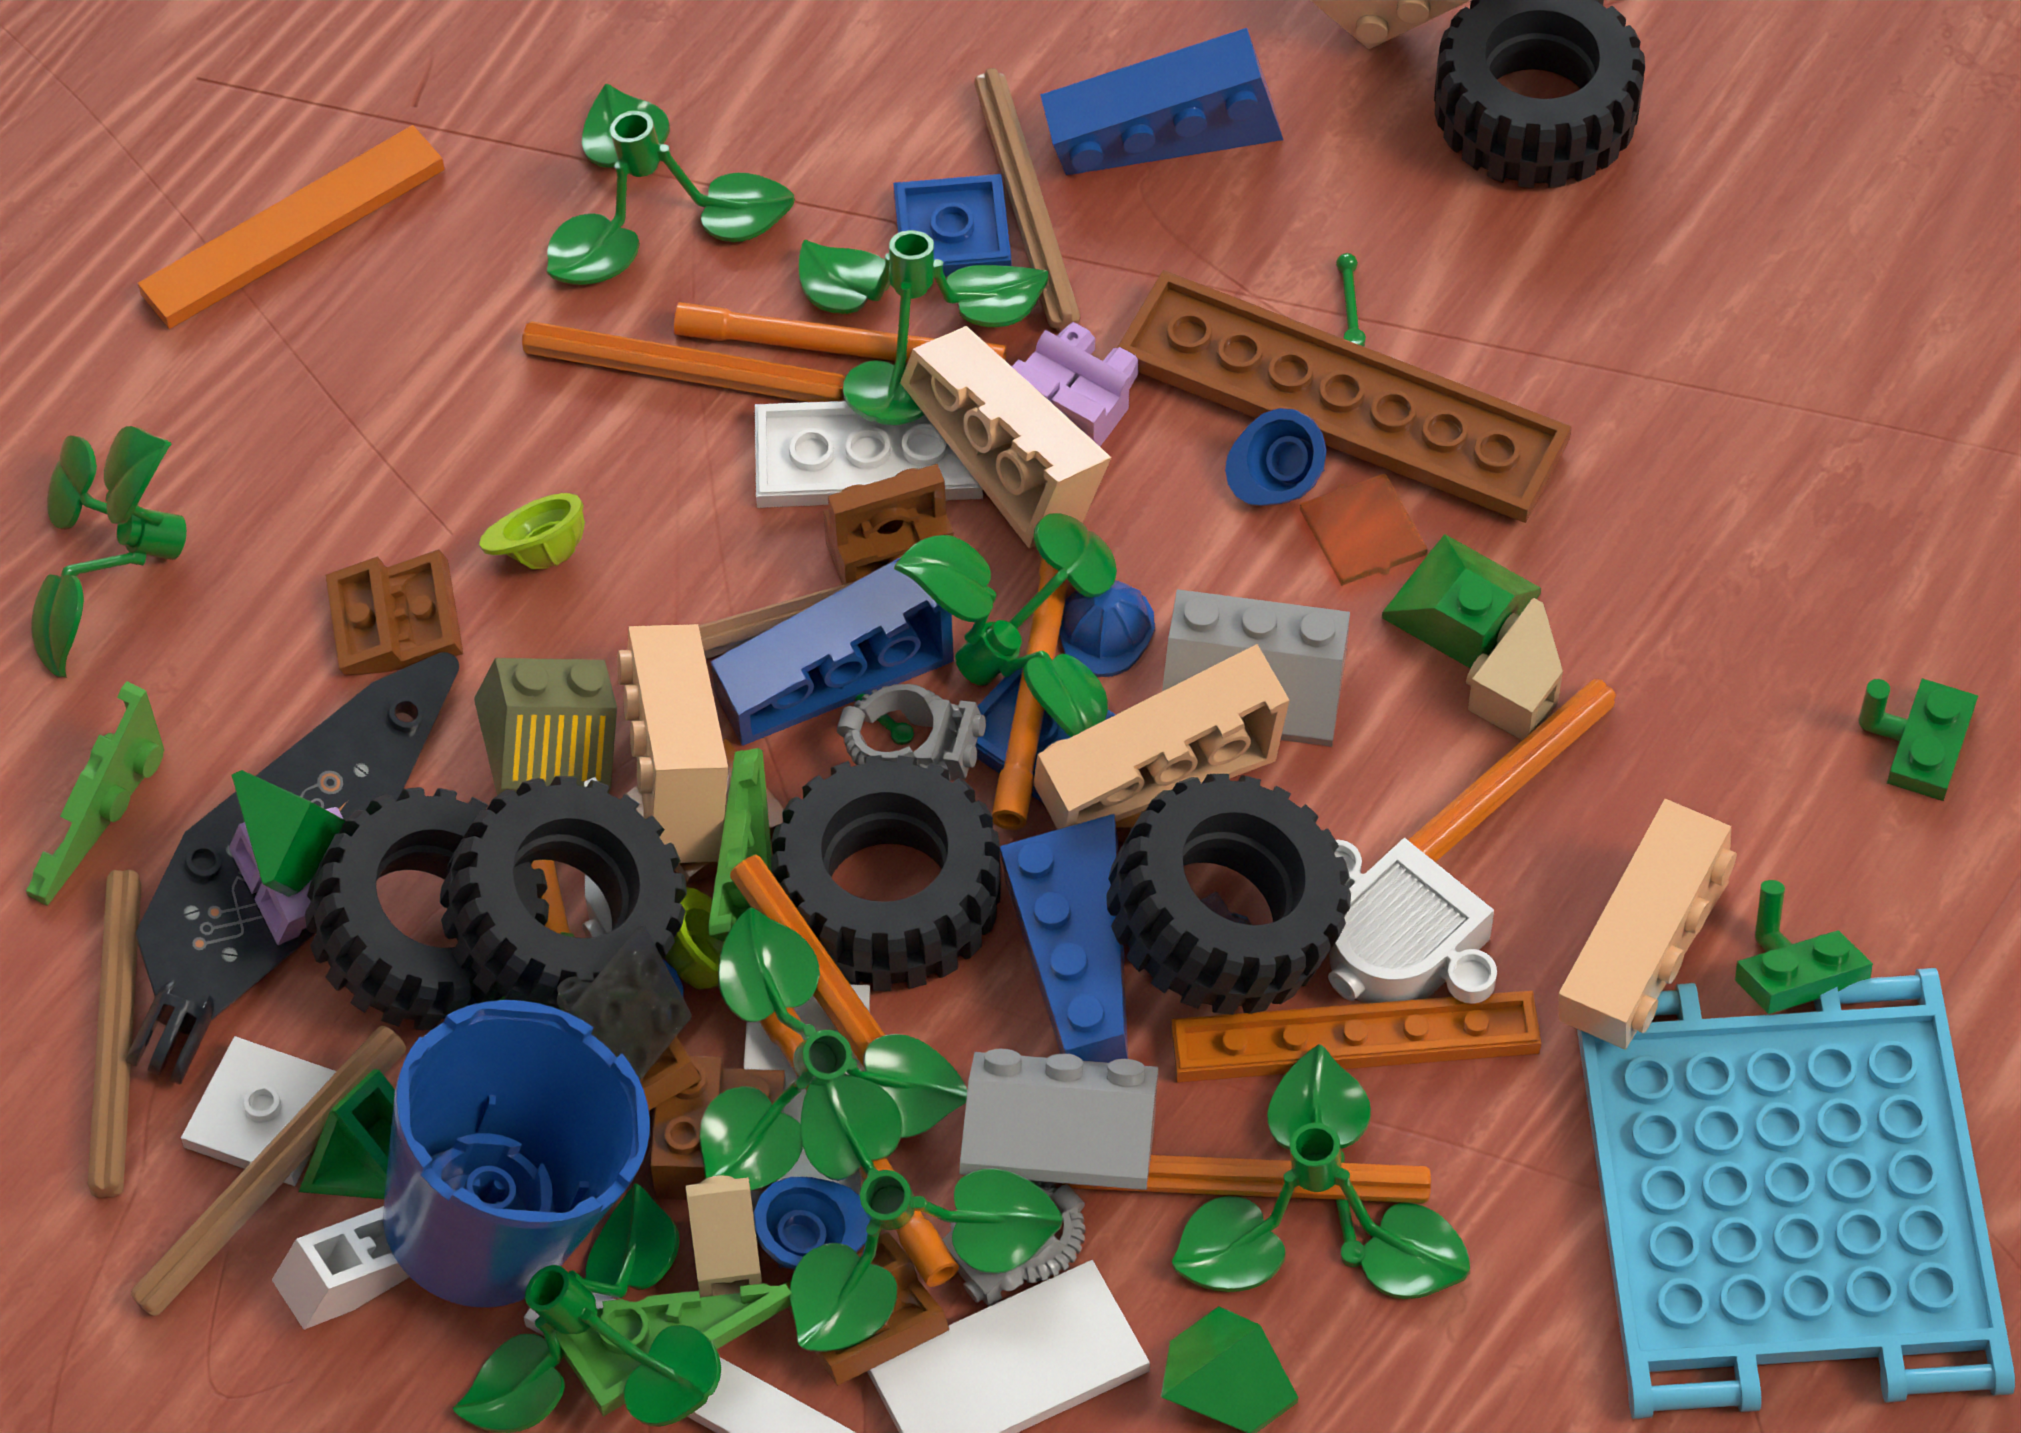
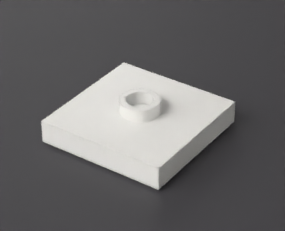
M234 1036L181 1136L184 1148L246 1169L337 1071ZM312 1152L290 1174L284 1183L296 1185Z

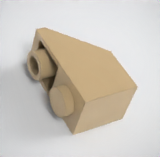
M1535 598L1530 601L1520 616L1512 613L1507 618L1498 634V645L1490 656L1482 653L1476 659L1466 679V684L1471 686L1468 710L1521 740L1542 724L1557 705L1563 674L1544 604Z
M713 1176L703 1180L700 1184L686 1185L700 1297L740 1293V1286L762 1284L749 1177L734 1179L730 1176Z

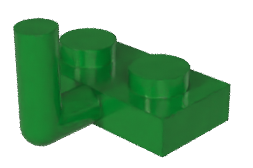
M1922 678L1909 717L1905 719L1885 712L1890 694L1889 684L1882 679L1871 680L1866 687L1858 719L1859 725L1865 731L1900 741L1887 784L1944 801L1978 695Z
M1766 880L1762 882L1760 887L1755 940L1766 952L1737 961L1735 981L1767 1014L1819 999L1820 995L1836 987L1839 992L1849 985L1871 978L1873 963L1839 930L1792 944L1780 932L1785 886L1776 880Z

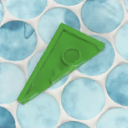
M128 681L122 686L117 698L124 701L126 711L115 734L108 733L104 736L99 734L91 750L89 761L80 773L60 817L72 822L64 841L53 855L43 851L34 869L32 880L26 889L29 897L47 906L110 822H116L122 817L129 805L130 796L144 777L152 776L162 761L165 749L147 691Z
M759 748L737 751L734 756L708 926L709 936L723 942L741 914L747 909L752 908L731 879L730 872L746 858L758 855L772 873L763 750Z
M762 1283L740 1286V1293L700 1297L699 1291L647 1296L638 1302H629L624 1299L602 1301L603 1308L597 1309V1316L647 1354L656 1336L666 1327L674 1325L691 1326L701 1331L718 1349L791 1306L790 1295L792 1293L786 1284L769 1286ZM592 1327L580 1334H562L555 1330L564 1358L602 1416L604 1417L624 1405L626 1381L641 1363L635 1361Z

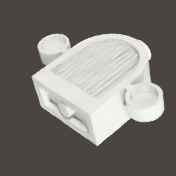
M1403 838L1365 874L1361 873L1362 859L1358 849L1347 841L1336 840L1339 847L1334 854L1336 857H1344L1350 876L1345 886H1348L1351 891L1350 909L1344 917L1346 925L1329 952L1332 971L1328 977L1333 988L1347 1000L1354 1001L1357 999L1367 1004L1426 999L1447 981L1448 990L1459 1001L1473 1004L1489 998L1495 988L1497 967L1494 960L1487 953L1480 951V949L1490 940L1494 909L1406 838Z

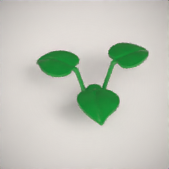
M605 84L586 118L582 133V147L587 159L600 167H615L616 169L615 216L610 221L601 214L589 213L575 216L565 221L558 227L549 241L547 249L548 267L546 271L551 278L557 281L583 285L603 282L627 269L637 256L640 246L638 235L634 231L621 228L626 219L627 175L630 174L635 177L648 176L657 169L660 161L664 162L692 200L698 206L706 207L701 214L702 226L708 234L722 241L742 242L763 234L793 207L795 201L794 194L784 185L766 177L738 172L715 178L709 186L708 196L703 195L671 156L669 146L664 144L670 132V123L665 112L648 101L632 97L609 84Z
M915 230L902 231L894 235L889 242V253L885 255V260L878 255L863 250L827 247L806 239L802 243L799 255L798 270L802 290L806 298L813 305L824 311L840 314L857 312L864 307L868 299L872 301L881 300L890 284L896 293L901 296L895 365L884 361L862 363L850 370L846 375L843 385L844 399L855 413L870 422L876 421L885 425L907 424L925 415L900 383L906 369L911 299L923 296L932 286L935 279L945 301L950 304L959 303V314L964 320L985 327H1005L1021 321L1031 312L1048 282V270L998 265L964 267L951 273L946 280L943 273V261L939 259L934 260V242L932 238L923 232Z
M126 426L122 428L115 436L104 467V483L109 490L105 498L107 503L94 499L88 493L96 475L97 463L91 445L82 437L70 435L65 438L60 452V460L56 464L50 479L47 510L49 518L55 527L64 530L72 528L80 516L82 505L87 508L107 514L111 523L118 524V543L125 545L129 551L126 554L67 565L63 568L61 577L49 574L43 581L32 613V638L39 658L49 671L58 677L67 678L66 660L77 634L83 611L84 594L81 582L76 576L82 573L126 564L143 566L147 555L175 560L179 557L185 545L187 527L183 516L144 509L138 506L159 464L172 445L168 440L156 437L139 427Z
M1051 513L1042 518L1034 529L1035 545L1041 557L1058 572L1009 622L998 620L986 623L997 595L992 588L987 586L991 579V570L988 563L972 546L959 538L948 535L928 537L913 545L896 562L894 570L914 580L938 605L953 616L963 621L974 622L973 627L964 635L967 642L955 654L956 665L967 680L979 686H986L1000 673L1004 677L1009 678L1016 670L1023 668L1024 679L1033 696L1070 738L1105 721L1108 712L1106 692L1095 674L1081 661L1068 654H1059L1052 660L1045 651H1038L1017 658L1022 644V638L1017 629L1066 578L1080 594L1088 598L1103 595L1114 584L1117 573L1114 556L1107 544L1097 534L1088 531L1087 527L1079 520L1065 514Z
M749 908L744 911L731 927L721 949L718 965V984L724 1002L736 1016L746 1022L761 1021L775 1011L778 1020L800 1034L803 1041L796 1048L793 1057V1064L798 1077L773 1104L765 1093L750 1086L727 1089L710 1102L703 1114L699 1131L705 1179L721 1175L730 1176L734 1179L749 1177L750 1191L775 1182L789 1172L798 1161L803 1150L801 1124L793 1117L782 1113V1110L808 1084L815 1086L826 1085L847 1072L850 1076L873 1082L882 1087L893 1097L901 1111L903 1120L901 1138L912 1137L927 1131L949 1113L965 1104L968 1089L954 1067L940 1053L928 1044L908 1035L890 1034L873 1040L865 1049L863 1058L865 1071H861L857 1067V1061L852 1058V1049L848 1040L842 1034L834 1030H820L816 1032L812 1024H804L786 1010V1008H796L805 1004L817 988L820 977L819 963L809 943L793 929L768 918L755 908Z
M1320 1044L1308 1051L1290 1068L1277 1086L1269 1103L1267 1117L1270 1133L1278 1145L1290 1150L1291 1170L1283 1176L1284 1184L1272 1214L1264 1221L1262 1211L1250 1200L1232 1196L1215 1198L1201 1206L1190 1217L1182 1233L1179 1247L1172 1259V1266L1179 1275L1206 1289L1240 1292L1258 1287L1270 1280L1285 1261L1286 1252L1284 1244L1271 1231L1281 1223L1294 1188L1300 1186L1311 1192H1323L1336 1184L1342 1189L1364 1231L1373 1237L1364 1246L1365 1257L1361 1260V1265L1369 1283L1378 1291L1399 1299L1421 1298L1464 1281L1470 1274L1469 1255L1462 1239L1454 1228L1435 1211L1414 1203H1398L1391 1206L1385 1212L1380 1227L1371 1220L1350 1181L1349 1171L1343 1169L1341 1164V1149L1351 1146L1358 1141L1368 1128L1371 1119L1370 1102L1359 1082L1344 1070L1326 1048Z
M843 1074L826 1085L815 1086L809 1084L801 1111V1139L805 1154L811 1165L820 1174L831 1180H845L854 1175L861 1167L863 1168L867 1178L860 1190V1202L870 1222L866 1227L867 1237L861 1257L848 1245L829 1243L812 1249L798 1263L790 1285L792 1293L790 1301L796 1323L798 1344L807 1351L829 1352L842 1350L865 1341L885 1325L893 1313L897 1301V1283L894 1276L888 1270L873 1265L871 1262L875 1257L878 1238L882 1229L896 1230L905 1226L911 1220L915 1211L924 1212L944 1222L956 1223L952 1233V1243L961 1260L977 1271L999 1274L1015 1270L1028 1262L1061 1228L1063 1218L1059 1209L1051 1198L1038 1186L1015 1173L1001 1169H981L963 1176L957 1182L954 1189V1203L957 1211L944 1209L926 1201L922 1196H914L907 1180L901 1174L892 1170L878 1171L872 1162L889 1157L898 1147L903 1129L902 1114L893 1097L873 1082Z
M635 1183L609 1217L589 1254L586 1265V1278H582L574 1270L568 1272L559 1265L546 1266L534 1274L527 1285L525 1299L527 1305L539 1315L535 1320V1326L543 1332L545 1339L536 1334H520L510 1338L497 1348L479 1371L467 1394L453 1407L457 1415L478 1428L497 1433L520 1432L540 1423L556 1407L565 1389L562 1375L554 1368L563 1358V1352L555 1330L562 1334H580L590 1327L635 1361L641 1363L630 1374L624 1388L626 1408L641 1423L655 1427L671 1425L684 1419L706 1404L708 1397L714 1394L720 1381L721 1361L716 1347L701 1331L685 1325L668 1326L656 1336L647 1354L597 1316L596 1300L593 1293L622 1298L626 1295L628 1287L637 1290L647 1289L656 1284L666 1274L677 1256L680 1242L678 1229L672 1218L652 1199L645 1189Z

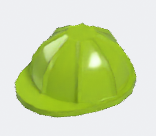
M569 493L553 494L534 500L490 526L481 536L479 545L485 554H507L531 569H547L558 566L570 558L575 552V547L582 539L585 525L582 512L584 505L577 495Z
M686 887L687 895L680 903L686 911L683 924L674 937L675 943L665 958L667 963L677 971L678 976L694 988L719 987L718 965L724 942L709 936L708 926L712 899L697 889Z

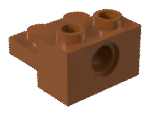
M938 464L921 469H906L894 477L866 485L856 484L849 486L839 493L829 495V509L823 511L826 545L842 585L860 580L900 558L913 545L925 538L937 535L954 537L953 529L946 515L945 481ZM883 532H893L892 534H881Z
M689 1056L702 1080L657 1105L655 1110L650 1166L656 1199L687 1200L686 1185L700 1184L705 1180L699 1131L703 1114L710 1102L727 1089L750 1086L765 1093L773 1104L785 1091V1070L723 1068L722 1057ZM773 1183L752 1191H765Z

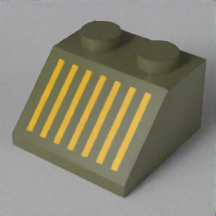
M495 658L474 697V702L497 795L506 789L516 792L522 782L535 778L544 779L546 786H550L555 776H574L577 778V785L584 786L585 781L595 777L598 782L609 786L607 792L609 794L612 781L617 705L605 660Z

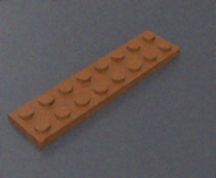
M1165 270L1161 272L1117 348L1121 347L1137 357L1138 372L1254 418H1258L1261 414L1278 408L1298 410L1314 420L1323 433L1326 446L1524 523L1527 522L1570 440L1572 426Z

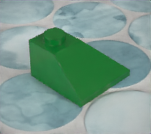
M1444 534L1383 610L1382 619L1471 669L1476 659L1482 653L1490 656L1498 645V634L1507 618L1512 613L1520 616L1530 601L1540 596L1541 588Z

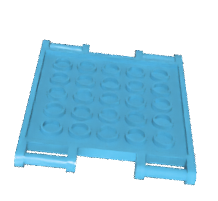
M1936 968L1916 969L1915 975L1869 978L1849 985L1839 992L1838 988L1835 987L1821 994L1819 999L1814 1000L1815 1009L1818 1012L1702 1019L1696 984H1676L1675 990L1662 991L1657 998L1658 1006L1654 1016L1676 1014L1679 1021L1651 1022L1645 1033L1636 1032L1626 1050L1577 1029L1632 1419L1652 1418L1653 1411L1738 1406L1740 1412L1760 1411L1761 1387L1757 1365L1878 1357L1881 1391L1886 1403L1904 1402L1907 1399V1395L1974 1390H1990L1993 1396L2012 1395L2014 1393V1367L1941 983ZM1917 999L1919 1004L1916 1006L1841 1010L1840 1005ZM1985 1350L1987 1364L1905 1369L1903 1355ZM1734 1366L1736 1380L1651 1386L1649 1372Z

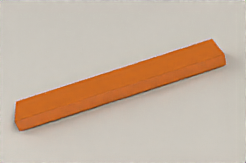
M411 125L138 282L140 295L165 325L171 329L444 171L443 158L414 125Z
M1533 990L1494 993L1486 1000L1473 1004L1464 1003L1455 997L1266 1011L1252 1014L1241 1013L1171 1019L1177 1083L1286 1074L1301 1057L1318 1044L1325 1047L1343 1069L1540 1054L1541 1037Z

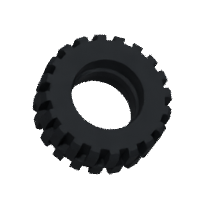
M1604 0L1470 1V9L1468 7L1462 8L1451 19L1450 28L1444 31L1439 47L1434 93V114L1438 127L1444 131L1443 138L1456 153L1462 150V160L1475 170L1483 167L1488 170L1487 176L1502 183H1504L1505 178L1518 181V187L1533 188L1534 183H1547L1548 188L1561 187L1566 185L1567 179L1575 178L1579 182L1595 175L1596 166L1601 170L1607 168L1618 159L1619 152L1627 148L1633 138L1634 128L1638 122L1644 83L1645 56L1640 50L1641 41L1630 25L1625 26L1626 18L1614 6L1604 7ZM1520 70H1545L1566 77L1575 83L1580 90L1564 97L1538 99L1515 93L1502 85L1497 79Z
M882 755L864 757V764L851 767L849 761L831 767V776L824 780L818 775L802 787L803 800L797 796L792 798L782 812L783 823L775 827L771 842L773 856L770 858L772 874L849 984L859 985L860 981L873 983V991H892L891 984L907 982L908 989L927 985L926 976L936 972L939 978H943L957 970V957L960 955L964 959L972 958L982 946V935L990 933L997 918V904L1000 903L1001 898L998 832L993 829V817L986 804L975 800V790L959 778L953 783L950 782L949 770L939 765L930 763L927 768L917 766V758L898 755L897 762L882 761ZM880 844H899L915 848L932 858L942 869L937 878L924 890L908 898L888 902L871 901L854 896L842 889L831 878L838 866L849 856L864 848Z
M1207 774L1202 784L1198 777H1190L1177 782L1172 790H1163L1151 800L1147 809L1140 814L1114 860L1108 880L1111 886L1106 893L1107 910L1111 916H1116L1111 927L1117 942L1120 945L1128 944L1130 948L1126 957L1138 972L1145 969L1154 977L1151 981L1154 987L1164 994L1168 989L1182 996L1180 1003L1199 1009L1203 1003L1212 1005L1213 1013L1233 1015L1238 1006H1242L1244 1013L1252 1014L1266 1011L1271 1002L1272 1004H1283L1294 997L1301 986L1307 985L1340 937L1346 925L1344 917L1350 909L1351 891L1345 884L1350 876L1344 857H1336L1334 854L1339 847L1338 843L1328 828L1322 831L1316 824L1319 817L1306 804L1300 808L1289 800L1291 793L1278 786H1275L1273 790L1260 786L1261 779L1241 775L1238 781H1230L1229 774ZM1194 863H1211L1230 868L1243 875L1257 887L1265 898L1272 914L1273 923L1246 925L1230 921L1216 914L1195 895L1186 879L1183 866Z
M555 776L550 786H546L544 779L535 778L522 782L516 792L506 789L492 799L486 810L479 812L446 868L448 875L441 885L440 904L447 908L441 918L444 935L448 939L456 938L458 941L452 954L462 969L468 966L473 968L477 973L473 983L485 994L494 989L505 997L504 1000L539 1003L567 1012L581 1020H588L595 1009H597L598 1013L607 1014L618 1008L626 997L635 995L647 983L675 943L674 937L682 927L686 911L680 903L687 895L684 875L682 873H674V870L681 862L674 844L668 843L664 845L660 836L665 829L654 816L651 815L645 819L636 811L640 803L626 794L620 800L607 793L608 785L594 780H590L587 787L577 785V778L574 776ZM534 860H552L568 864L580 870L603 893L611 913L612 931L598 937L575 938L559 934L545 927L528 912L521 902L515 887L514 867Z
M421 787L403 789L397 801H395L393 795L384 794L371 800L366 811L356 810L345 821L339 834H335L311 880L307 897L311 902L305 911L306 929L310 933H316L310 947L316 962L321 964L327 961L331 968L325 976L336 991L346 987L353 993L354 997L350 1003L365 1013L368 1007L371 1006L383 1012L382 1022L398 1027L403 1019L414 1020V1028L416 1030H432L437 1027L441 1019H445L446 1015L458 1009L488 1001H499L503 996L494 989L485 994L473 983L477 973L471 966L465 969L459 966L452 954L455 947L428 946L409 938L399 931L384 913L377 895V879L396 871H422L436 875L444 880L448 875L446 868L452 855L479 812L486 810L488 804L474 797L471 798L469 803L456 800L457 792L453 790L437 788L433 796H425L424 789ZM529 861L514 867L515 887L521 902L528 912L545 926L548 921L549 904L545 899L541 898L548 889L544 871L540 868L533 869L531 866L533 861Z

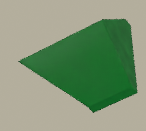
M243 770L231 774L262 884L287 897L299 893L312 880L335 834H339L346 820L309 800Z
M373 1069L330 1110L298 1192L384 1199L395 1089L379 1069Z
M1218 1306L1169 1343L1161 1398L1235 1427L1244 1433L1259 1432L1298 1403L1299 1397L1265 1332L1258 1323Z

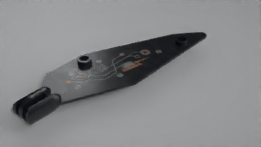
M441 652L372 682L259 772L256 777L309 800L324 809L336 807L339 809L344 820H347L356 810L366 811L371 800L384 794L393 795L395 801H397L459 671L457 658L450 653ZM396 714H408L412 717L413 721L403 722L396 717ZM236 792L184 833L135 933L155 998L125 1060L134 1066L138 1065L160 1021L166 1027L156 1046L147 1071L159 1076L180 1033L187 1034L189 1037L181 1050L170 1081L179 1085L182 1083L211 1021L316 934L310 933L304 928L298 937L277 945L255 901L258 892L251 893L229 850L238 825L245 822Z

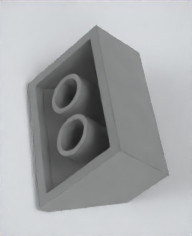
M1177 589L1168 637L1162 691L1258 644L1290 700L1281 740L1332 747L1347 653L1350 612Z
M993 1049L986 1053L975 1052L968 1081L959 1174L967 1175L981 1169H1001L1033 1181L1147 1190L1155 1127L1158 1067L1144 1066L1141 1062L1132 1059H1117L1110 1063L1082 1061L1081 1058L1071 1054H1055L1048 1058L1021 1056L1018 1052L1010 1049Z

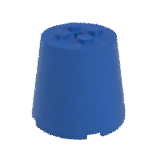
M517 1000L488 1001L473 1004L446 1015L445 1021L428 1032L423 1038L419 1037L407 1054L397 1079L394 1096L383 1225L387 1243L398 1264L412 1280L430 1293L444 1300L471 1307H498L525 1299L527 1285L534 1274L549 1265L562 1266L633 1181L643 1161L650 1134V1117L646 1096L637 1074L625 1056L620 1054L616 1057L607 1046L591 1034L594 1027L585 1021L562 1010L539 1003Z

